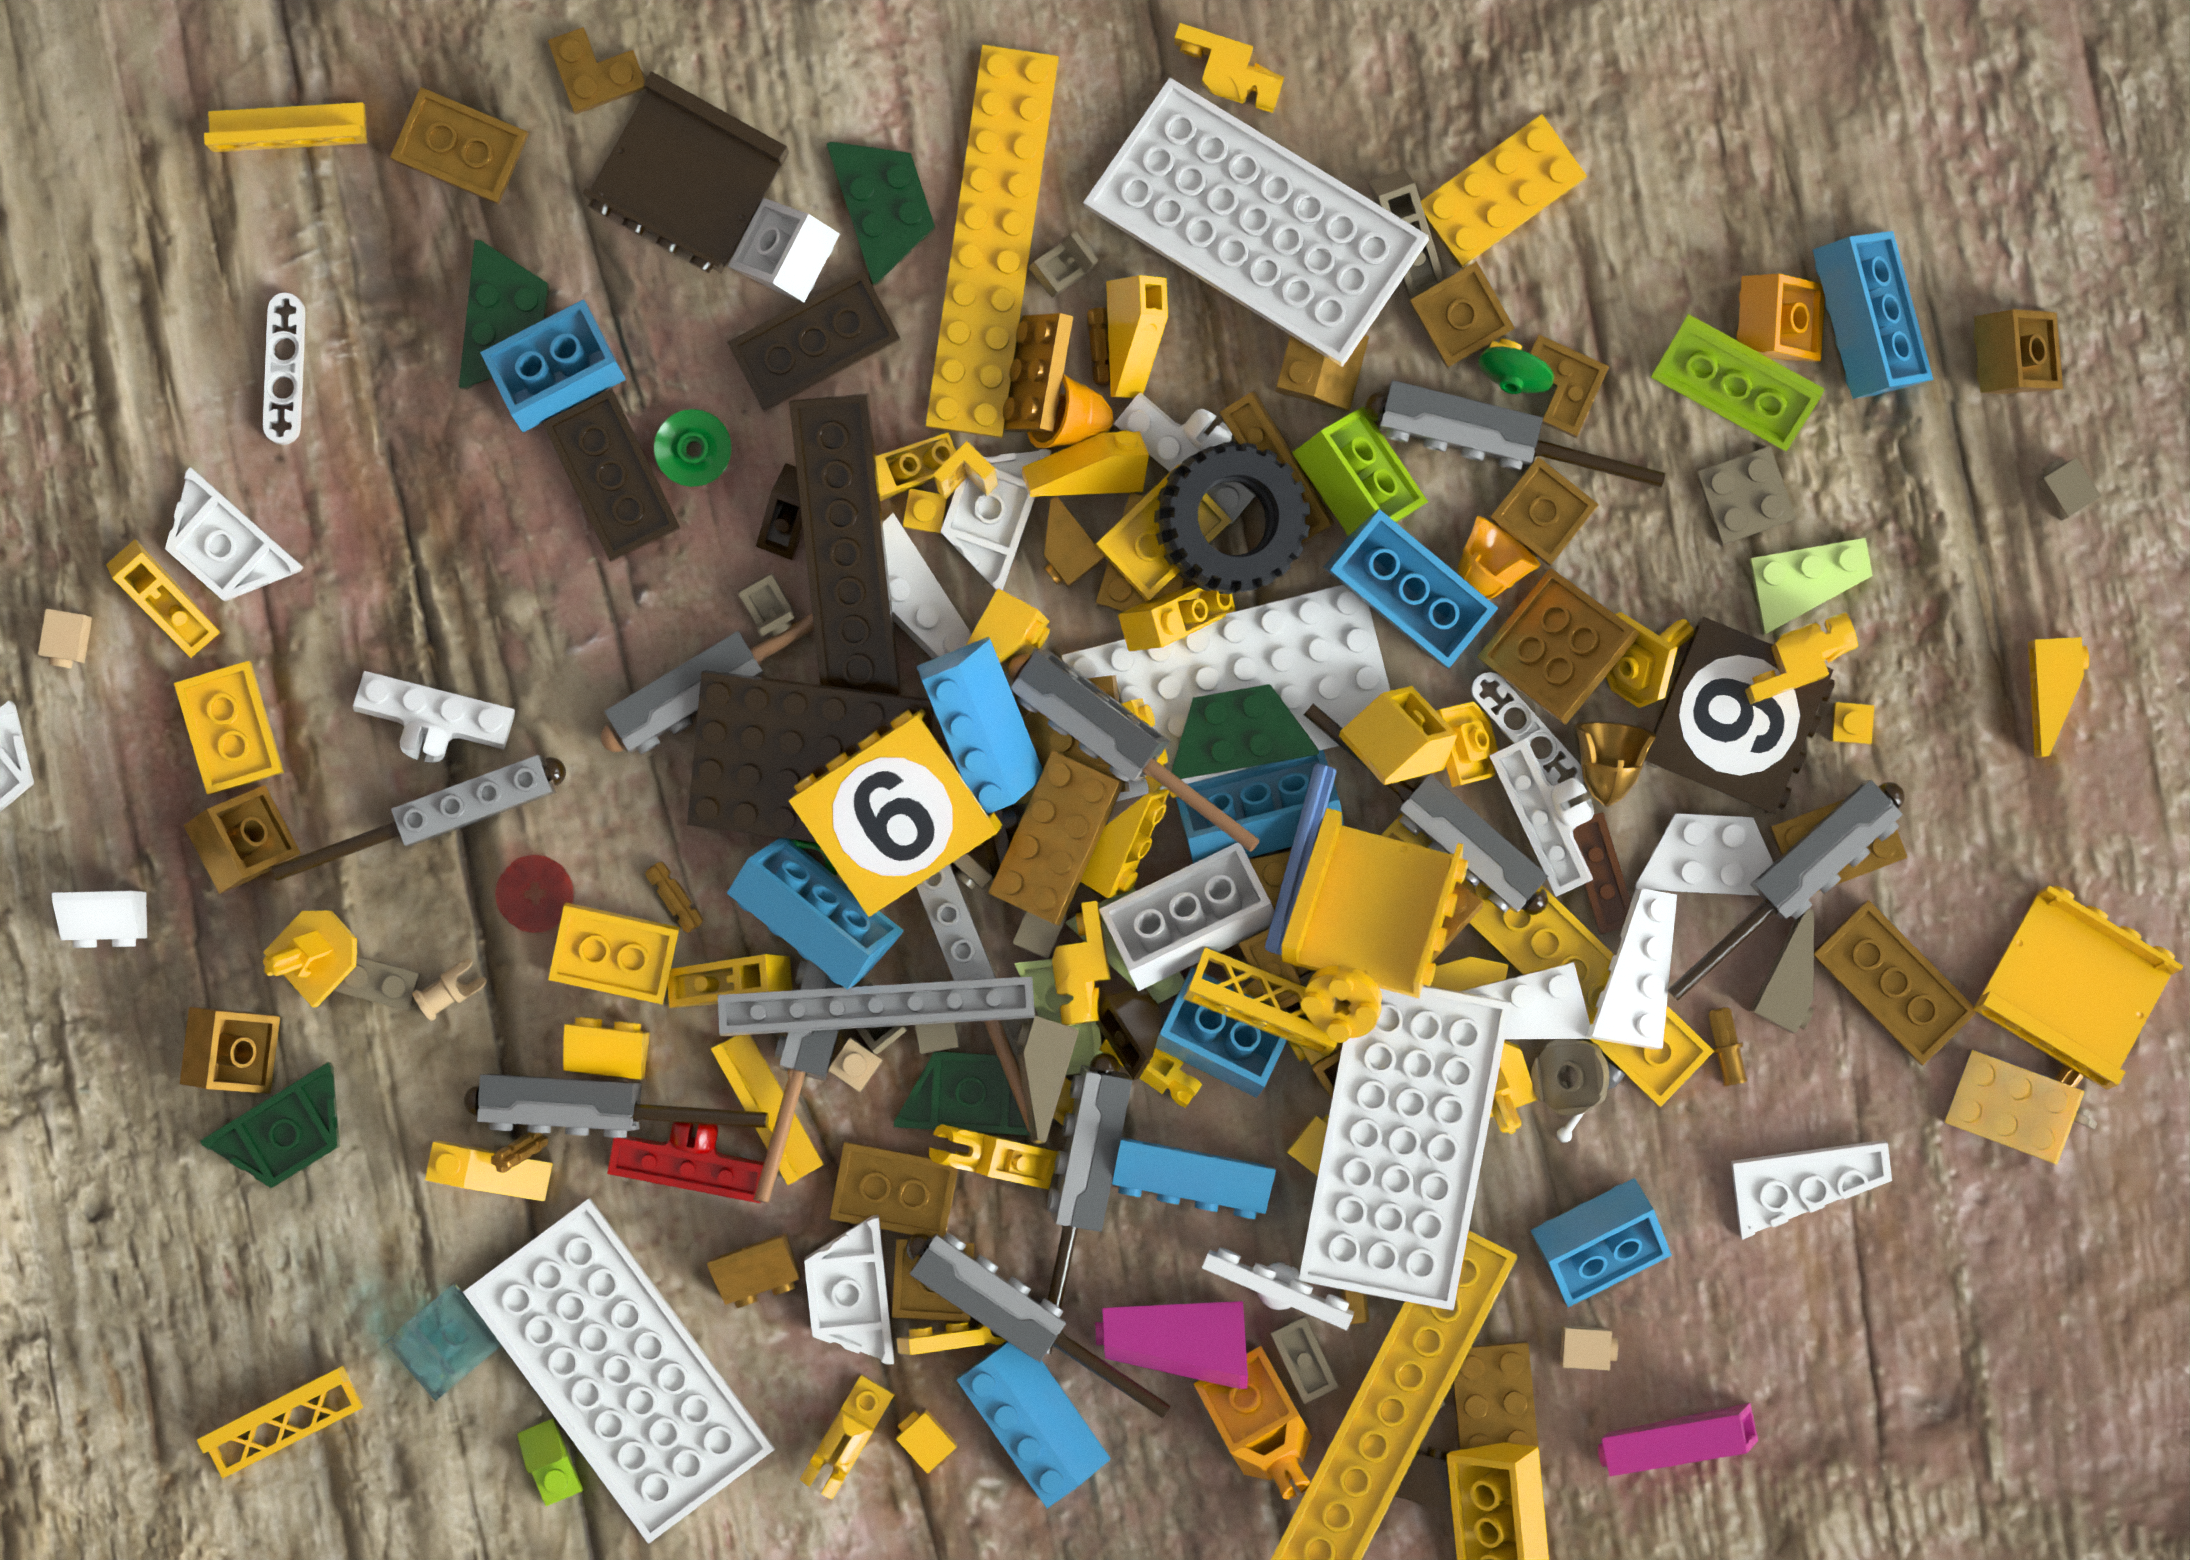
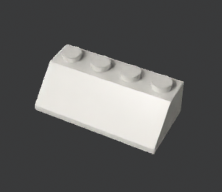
M1238 842L1099 909L1138 991L1198 963L1204 948L1219 953L1269 929L1274 915L1273 906L1242 845Z

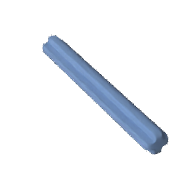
M1316 764L1313 768L1265 949L1268 952L1282 955L1281 945L1331 795L1336 776V769L1333 767Z

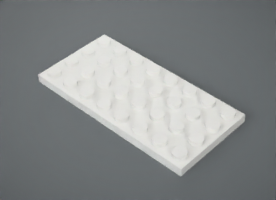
M1169 78L1083 202L1085 208L1341 367L1344 366L1429 241L1428 235L1172 78Z
M1345 585L1228 613L1226 617L1162 648L1128 652L1124 639L1061 655L1065 663L1085 678L1116 675L1120 704L1143 698L1144 704H1148L1154 714L1155 726L1152 728L1170 740L1165 748L1168 762L1165 763V766L1170 772L1173 768L1193 697L1270 684L1320 751L1339 745L1303 715L1313 703L1344 728L1381 693L1390 691L1369 605ZM1253 767L1197 776L1181 780L1186 784H1189ZM1146 779L1134 782L1129 780L1130 791L1120 792L1116 802L1148 794L1149 788Z
M1423 985L1419 999L1379 988L1382 994V1011L1376 1026L1368 1034L1358 1038H1349L1342 1045L1299 1281L1453 1310L1511 1001Z
M591 1198L580 1204L463 1292L648 1544L775 1450V1447Z

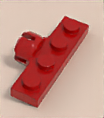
M673 1122L670 1138L665 1142L628 1135L627 1138H613L607 1174L761 1203L754 1200L764 1162L726 1155L717 1151V1125L699 1124L696 1137H693L694 1123Z

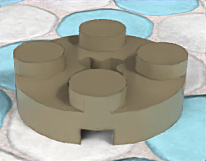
M1556 1039L1549 1042L1544 1047L1545 1049L1541 1052L1540 1056L1535 1059L1531 1070L1533 1090L1541 1102L1544 1101L1548 1107L1553 1109L1551 1111L1563 1116L1579 1115L1591 1111L1606 1099L1610 1079L1609 1068L1599 1045L1584 1039ZM1568 1065L1572 1066L1573 1070L1578 1073V1080L1575 1081L1574 1087H1571L1570 1082L1564 1081L1562 1077L1563 1073L1568 1072Z

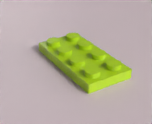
M1689 314L1685 317L1651 376L1656 381L1786 452L1825 390L1823 387Z

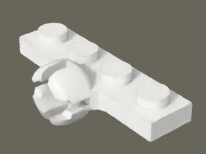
M1139 393L1114 422V425L1121 431H1140L1149 455L1169 472L1176 465H1181L1182 461L1210 446L1213 447L1221 443L1230 442L1232 439V433L1224 422L1219 426L1217 425L1209 435L1204 433L1217 417L1213 413L1205 409L1197 410L1186 423L1180 425L1174 422L1142 393ZM1238 482L1219 483L1206 492L1231 518L1232 522L1230 524L1238 518L1256 496L1252 490Z
M367 671L363 673L353 704L355 712L402 724L404 726L400 739L402 752L418 760L424 743L423 752L427 754L424 762L436 763L444 758L448 743L453 738H460L504 750L515 716V710L512 708Z
M1527 738L1490 755L1491 761L1542 869L1549 876L1547 879L1555 896L1557 897L1593 880L1573 837V830L1577 826L1592 819L1594 815L1591 799L1573 807L1568 802L1587 792L1583 784L1578 779L1570 778L1557 785H1551L1546 780Z
M1219 1247L1218 1252L1212 1250L1208 1252L1202 1266L1203 1269L1256 1291L1262 1303L1269 1308L1284 1310L1293 1307L1344 1330L1348 1329L1354 1315V1311L1347 1309L1350 1303L1331 1294H1328L1326 1299L1312 1294L1313 1287L1299 1281L1300 1273L1295 1267L1285 1265L1283 1262H1277L1269 1266L1255 1263L1254 1268L1240 1263L1241 1256L1230 1250Z

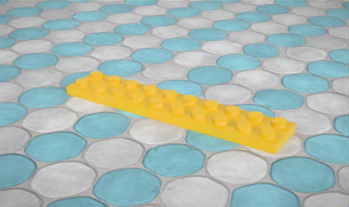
M982 45L926 419L927 428L1003 439L1005 423L1003 406L1008 399L1011 385L1009 371L1015 358L1016 331L1020 324L1059 56Z
M1402 814L1380 835L1388 837L1391 833H1394L1406 843L1429 848L1428 846L1433 842L1421 831L1415 836L1399 822L1403 816ZM1464 879L1463 883L1460 884L1483 901V908L1473 917L1469 924L1522 975L1572 962L1575 964L1590 1025L1593 1024L1598 1011L1596 1005L1600 993L1605 990L1611 973L1608 969L1612 957L1615 955L1543 885L1537 889L1536 893L1542 888L1545 890L1548 896L1547 906L1541 913L1529 915L1524 913L1522 909L1514 912L1510 908L1504 913L1488 899L1492 892L1484 885L1479 883L1474 887ZM1668 1006L1666 1007L1662 1049L1655 1050L1589 1039L1592 1043L1599 1045L1602 1052L1658 1107H1661L1714 1052Z
M1468 1230L1454 1309L1448 1310L1404 1302L1271 1560H1362L1518 1257L1516 1254Z

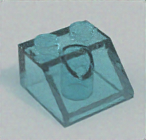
M456 1283L412 1317L385 1342L435 1402L502 1346Z

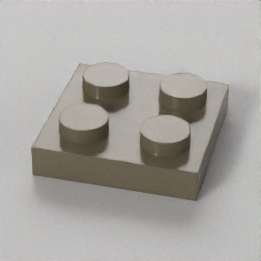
M1771 446L1696 472L1721 546L1796 520Z

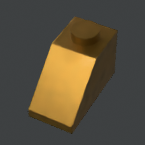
M1055 496L1050 500L1044 558L1048 564L1043 568L1056 585L1063 581L1069 588L1104 561L1105 556L1094 546L1095 543L1061 500Z

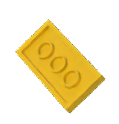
M1541 114L1424 198L1421 204L1428 224L1460 268H1463L1587 178V175L1543 114Z

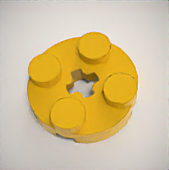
M1331 965L1318 970L1312 975L1302 998L1301 1008L1310 1021L1321 1031L1327 1033L1332 1041L1343 1043L1349 1038L1364 1036L1374 1029L1382 1011V994L1374 980L1364 972L1352 968L1350 973L1345 970H1338L1340 966ZM1335 998H1338L1340 1001L1347 999L1350 1001L1348 1007L1341 1006L1336 1002Z

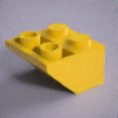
M1408 686L1381 693L1341 729L1339 737L1383 785L1444 770L1458 734L1413 686Z
M575 1017V1023L564 1024L563 1071L640 1080L645 1078L650 1032L641 1031L640 1023L618 1021L614 1022V1028L602 1027L603 1019Z

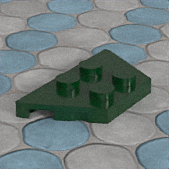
M838 142L826 143L873 286L879 285L884 280V277L935 229L912 155L907 152Z
M474 240L459 379L460 389H469L473 385L493 378L480 352L546 319L549 284L481 240Z
M1270 684L1193 697L1171 773L1179 779H1186L1319 755V750Z
M934 1051L894 1120V1127L935 1130L937 1126L944 1124L981 1133L1030 1135L997 1055Z
M325 1063L200 1140L202 1146L213 1150L229 1160V1163L253 1175L255 1179L269 1188H274L340 1147L334 1067L332 1063Z

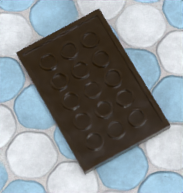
M709 670L702 671L687 825L816 842L789 803V799L797 792L793 786L812 773L817 779L829 770L825 765L843 752L849 758L861 750L857 744L873 732L877 731L882 736L893 727L889 722L908 709L913 715L923 708L926 714L922 717V721L932 734L934 709L930 699Z

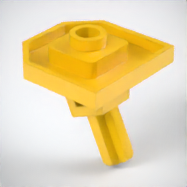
M1616 613L1615 615L1635 628L1640 636L1606 675V679L1611 691L1636 707L1641 708L1665 698L1677 649L1693 637L1694 629L1686 619H1681L1673 623L1660 635H1657L1624 613Z
M1475 702L1436 710L1458 734L1446 764L1451 786L1456 787L1494 777L1496 769L1490 755L1499 750L1490 718Z
M301 911L263 951L266 955L262 961L265 966L264 972L268 976L283 974L311 1007L317 1008L356 967L357 938L333 911Z
M1504 1040L1490 1117L1494 1116L1497 1126L1502 1133L1508 1132L1513 1134L1521 1126V1119L1516 1108L1536 1101L1538 1098L1533 1090V1084L1519 1045Z

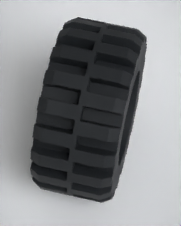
M1234 442L1221 443L1191 455L1182 461V464L1174 469L1166 478L1168 482L1165 487L1160 489L1157 498L1160 501V506L1154 515V523H1159L1160 529L1156 537L1158 544H1163L1168 553L1164 555L1170 566L1173 564L1177 566L1180 570L1178 575L1185 581L1192 580L1197 583V588L1205 591L1215 590L1219 594L1244 593L1272 583L1274 579L1284 575L1291 568L1290 564L1293 560L1299 558L1304 549L1301 546V542L1304 538L1308 537L1310 528L1309 525L1305 524V516L1310 514L1309 503H1303L1301 493L1305 492L1302 482L1294 481L1291 476L1294 470L1287 462L1283 464L1276 460L1277 454L1269 449L1261 451L1257 449L1256 444L1247 442L1241 445ZM1238 482L1243 484L1256 494L1263 506L1266 523L1264 535L1258 545L1247 553L1240 555L1223 554L1214 549L1201 532L1198 522L1200 501L1210 488L1219 483Z

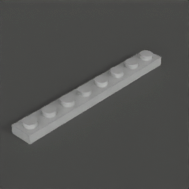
M1032 977L851 987L848 990L845 988L718 995L720 1036L1035 1018Z

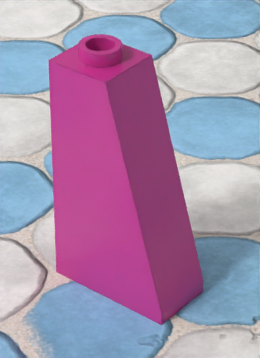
M1243 1301L1102 1308L1103 1322H1095L1096 1346L1104 1345L1105 1359L1237 1389H1247L1248 1372Z
M1751 1403L1611 1431L1601 1438L1602 1443L1598 1444V1454L1602 1467L1608 1468L1609 1477L1746 1454L1758 1442Z

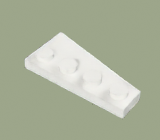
M892 513L883 522L893 621L932 659H935L966 646L972 634L895 514Z
M1643 888L1635 890L1620 934L1622 940L1617 955L1612 957L1608 969L1611 973L1605 990L1600 993L1596 1005L1598 1011L1594 1023L1589 1025L1585 1038L1655 1050L1663 1048L1677 895Z
M1573 962L1459 991L1511 1001L1505 1039H1590L1585 1038L1590 1022Z
M1886 1140L1731 1161L1739 1235L1743 1240L1755 1235L1757 1231L1770 1226L1776 1227L1789 1222L1788 1219L1808 1211L1810 1213L1824 1208L1826 1204L1841 1198H1850L1892 1181L1888 1143Z

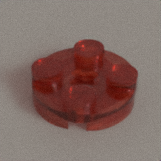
M527 855L516 859L501 874L497 881L495 897L500 913L510 924L521 931L540 933L549 931L560 924L565 902L574 904L575 889L571 876L562 864L546 856ZM535 882L539 884L540 889L546 890V897L540 898L539 905H533L532 899L525 898L524 895L525 891L531 890L532 883Z

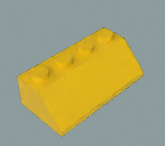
M1503 1442L1449 1452L1447 1454L1457 1560H1549L1538 1447Z

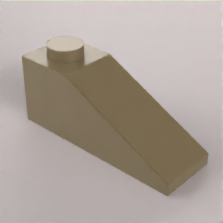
M1401 169L1371 180L1368 183L1376 204L1424 232L1429 237V241L1402 279L1408 296L1412 299L1445 279L1415 182L1405 169Z
M1808 909L1795 919L1749 1012L1790 1033H1796L1798 1028L1804 1030L1814 1013V1009L1810 1007L1814 999V911Z
M1038 1016L1028 1018L1027 1023L1021 1022L1016 1034L1015 1045L1020 1046L1017 1059L1031 1142L1042 1144L1046 1142L1079 1029Z

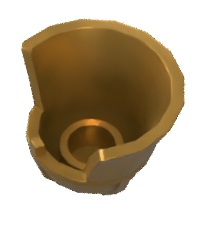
M1578 723L1575 727L1580 745L1582 777L1591 795L1602 805L1609 807L1623 799L1637 782L1656 734L1648 729L1621 723Z

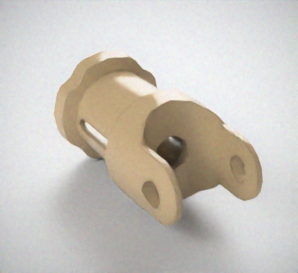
M470 958L460 961L441 973L440 979L426 989L412 992L415 1001L430 1021L435 1020L436 1014L454 1002L461 1003L486 984L487 980L485 977H479L468 985L457 981V977L472 966L473 961Z

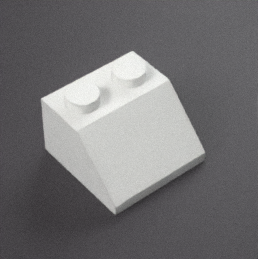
M763 198L728 266L785 296L805 302L809 293L814 288L816 279L827 258L832 253L833 246L840 234L807 213Z
M146 892L52 893V903L61 940H73V948L97 947V940L112 939V947L136 946V939L147 938Z

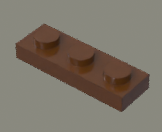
M1600 812L1594 814L1591 820L1577 826L1573 830V837L1593 877V880L1583 885L1598 933L1602 935L1623 928L1631 900L1604 813Z

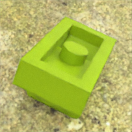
M554 1418L517 1433L527 1473L532 1472L545 1506L583 1491Z

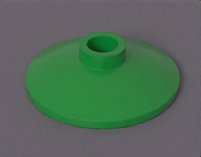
M1488 348L1481 353L1478 360L1482 373L1498 384L1503 391L1510 394L1541 393L1550 389L1554 381V373L1544 361L1516 348Z
M698 409L683 410L670 416L660 426L654 441L655 459L661 471L673 482L688 487L703 486L716 480L727 468L732 453L731 438L724 424L711 413ZM691 443L701 445V452L695 457L687 453V447Z

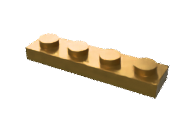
M1255 391L1250 392L1219 412L1238 444L1241 445L1247 442L1256 444L1257 449L1261 451L1269 449L1277 454L1276 460L1281 464L1287 462L1294 470L1291 474L1294 481L1302 482L1305 492L1301 493L1303 503H1309L1310 514L1305 516V524L1309 525L1310 528L1308 537L1304 538L1301 544L1334 524Z

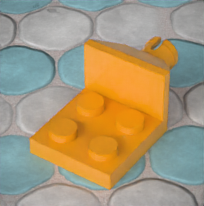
M1259 1346L1246 1354L1247 1389H1237L1202 1380L1195 1382L1193 1385L1243 1474L1265 1480L1274 1478L1282 1498L1292 1499L1297 1497L1290 1484L1291 1479L1294 1480L1301 1494L1310 1485V1481L1304 1475L1299 1463L1304 1461L1312 1435L1299 1415L1262 1346Z

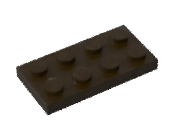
M863 270L727 343L761 408L765 412L901 339L867 274Z
M612 388L542 422L610 562L681 529Z

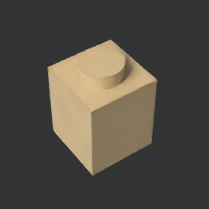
M46 609L38 655L48 657V665L72 669L73 662L85 663L92 617Z
M850 1037L828 1071L861 1092L884 1058L880 1055H875L871 1049Z
M1561 1325L1559 1364L1563 1368L1610 1370V1361H1617L1618 1338H1612V1331L1610 1329Z

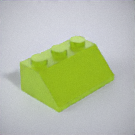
M1364 406L1321 430L1292 452L1299 462L1301 469L1314 484L1323 501L1329 506L1347 536L1354 532L1378 509L1398 523L1428 502L1377 425L1367 415Z

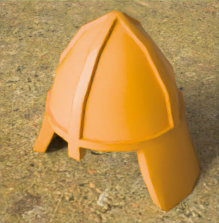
M1063 373L1062 381L1066 393H1060L1059 401L1061 403L1053 432H1027L1029 440L1036 448L1045 449L1059 445H1075L1098 434L1108 432L1114 423L1111 407L1101 394Z
M1477 516L1471 535L1462 550L1463 554L1458 563L1457 574L1489 600L1495 598L1507 588H1511L1517 581L1540 567L1541 564L1530 550L1501 527L1484 517Z

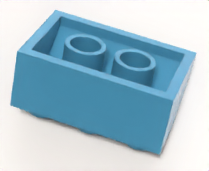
M584 299L480 352L511 416L523 433L541 424L543 421L626 380Z
M1192 967L1164 1020L1155 1048L1257 1098L1264 1089L1287 1040L1183 999L1196 970ZM1203 973L1202 979L1214 983L1216 985L1222 983L1221 981ZM1231 986L1226 987V989H1229V990L1235 992V990H1234L1233 987H1231ZM1244 993V996H1247V997H1249V998L1255 999V998H1253V997H1251V996H1249V995H1247V994Z
M1635 1178L1617 1185L1611 1190L1587 1202H1583L1577 1207L1554 1219L1547 1220L1542 1225L1530 1230L1567 1307L1672 1256L1655 1211Z

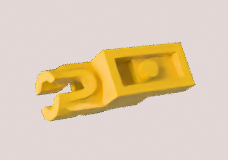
M1179 23L1174 39V45L1180 46L1179 51L1194 58H1201L1202 54L1209 56L1201 83L1207 91L1240 104L1245 103L1246 97L1251 92H1254L1256 94L1255 108L1271 113L1274 112L1285 76L1276 74L1257 63L1254 66L1248 65L1253 46Z
M1844 612L1828 618L1825 621L1826 633L1821 631L1820 625L1816 622L1783 633L1771 647L1780 675L1776 676L1775 671L1771 670L1753 677L1754 685L1745 689L1749 703L1753 704L1818 681L1829 675L1824 660L1830 663L1842 654L1858 647L1856 633L1848 614Z
M1098 901L1081 903L1082 912L1076 913L1079 936L1086 935L1087 942L1058 946L1052 958L1056 993L1062 996L1069 994L1074 997L1070 1003L1059 1007L1061 1024L1066 1026L1099 1021V987L1095 988L1094 982L1111 980Z
M944 1124L936 1127L933 1135L948 1138L952 1142L965 1144L969 1147V1152L956 1150L955 1154L945 1150L929 1147V1157L932 1162L975 1172L987 1177L1049 1190L1058 1151Z
M861 1374L799 1480L810 1487L823 1465L829 1464L833 1467V1472L822 1489L821 1494L833 1499L895 1393Z

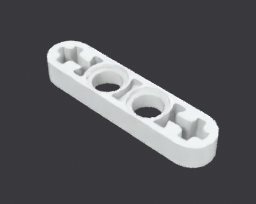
M286 292L274 296L269 302L267 309L263 407L264 433L267 438L281 445L290 444L295 441L301 430L305 307L300 299ZM285 301H289L290 306L296 309V314H290L288 318V327L291 329L296 328V334L286 331L275 333L276 326L284 329V318L277 314V308H283ZM282 339H290L295 344V354L288 360H280L275 355V345ZM279 378H290L294 384L293 393L285 399L277 398L273 393L274 383ZM273 403L280 406L293 405V411L285 409V421L292 424L291 430L284 431V437H279V433L272 429L273 423L276 424L280 421V410H272Z
M1488 672L1481 674L1473 681L1471 686L1473 700L1512 744L1526 738L1530 744L1534 738L1540 736L1550 741L1552 747L1550 755L1545 759H1536L1546 780L1551 785L1559 784L1557 780L1561 775L1554 766L1551 767L1548 773L1543 768V765L1553 761L1559 752L1564 756V759L1558 761V763L1565 770L1575 769L1576 773L1573 778L1578 779L1584 784L1581 764L1501 676ZM1483 680L1488 684L1493 681L1498 684L1495 693L1501 700L1507 694L1512 698L1511 702L1501 707L1497 715H1495L1491 708L1498 704L1491 697L1483 699L1479 695L1483 690L1480 685ZM1510 708H1518L1525 714V724L1519 730L1509 729L1504 723V715Z

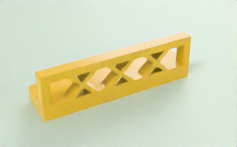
M360 102L208 111L209 133H204V144L212 152L367 143L365 104Z
M968 441L933 474L937 491L945 499L967 478L986 496L998 486L995 468Z
M1204 948L1183 999L1325 1056H1329L1337 1045V1042L1332 1041L1327 1033L1317 1028L1308 1017L1307 1020L1299 1018L1301 1015H1306L1302 1009L1291 1014L1280 1009L1275 998L1276 996L1285 992L1292 993L1297 996L1301 1005L1306 987ZM1208 960L1223 966L1229 980L1216 985L1202 979ZM1233 970L1242 973V975L1236 977ZM1250 977L1257 979L1261 982L1266 994L1256 999L1244 996L1238 982ZM1232 985L1233 988H1234V990H1235V992H1234V991H1231V990H1229V989H1226V987ZM1270 985L1279 989L1272 991ZM1269 1000L1271 1006L1264 1004L1262 1002ZM1336 1000V1002L1341 1006H1349V1004Z
M736 1035L724 1043L715 1046L711 1051L745 1111L768 1113V1127L755 1128L768 1150L784 1092L752 1035ZM796 1113L793 1116L779 1165V1171L787 1185L824 1165Z
M341 1366L197 1439V1442L203 1454L209 1451L223 1479L362 1409L363 1405L344 1366ZM342 1385L351 1405L340 1411L324 1407L323 1404L327 1392ZM321 1395L318 1404L309 1402V1400ZM299 1405L316 1410L311 1425L304 1429L288 1424L293 1408ZM321 1412L330 1414V1416L318 1421ZM285 1413L283 1422L273 1419ZM265 1422L281 1427L276 1443L271 1446L253 1441L258 1426ZM286 1429L296 1432L283 1439ZM251 1430L248 1439L239 1437ZM230 1440L246 1445L241 1461L228 1467L218 1446ZM251 1447L261 1450L248 1457Z

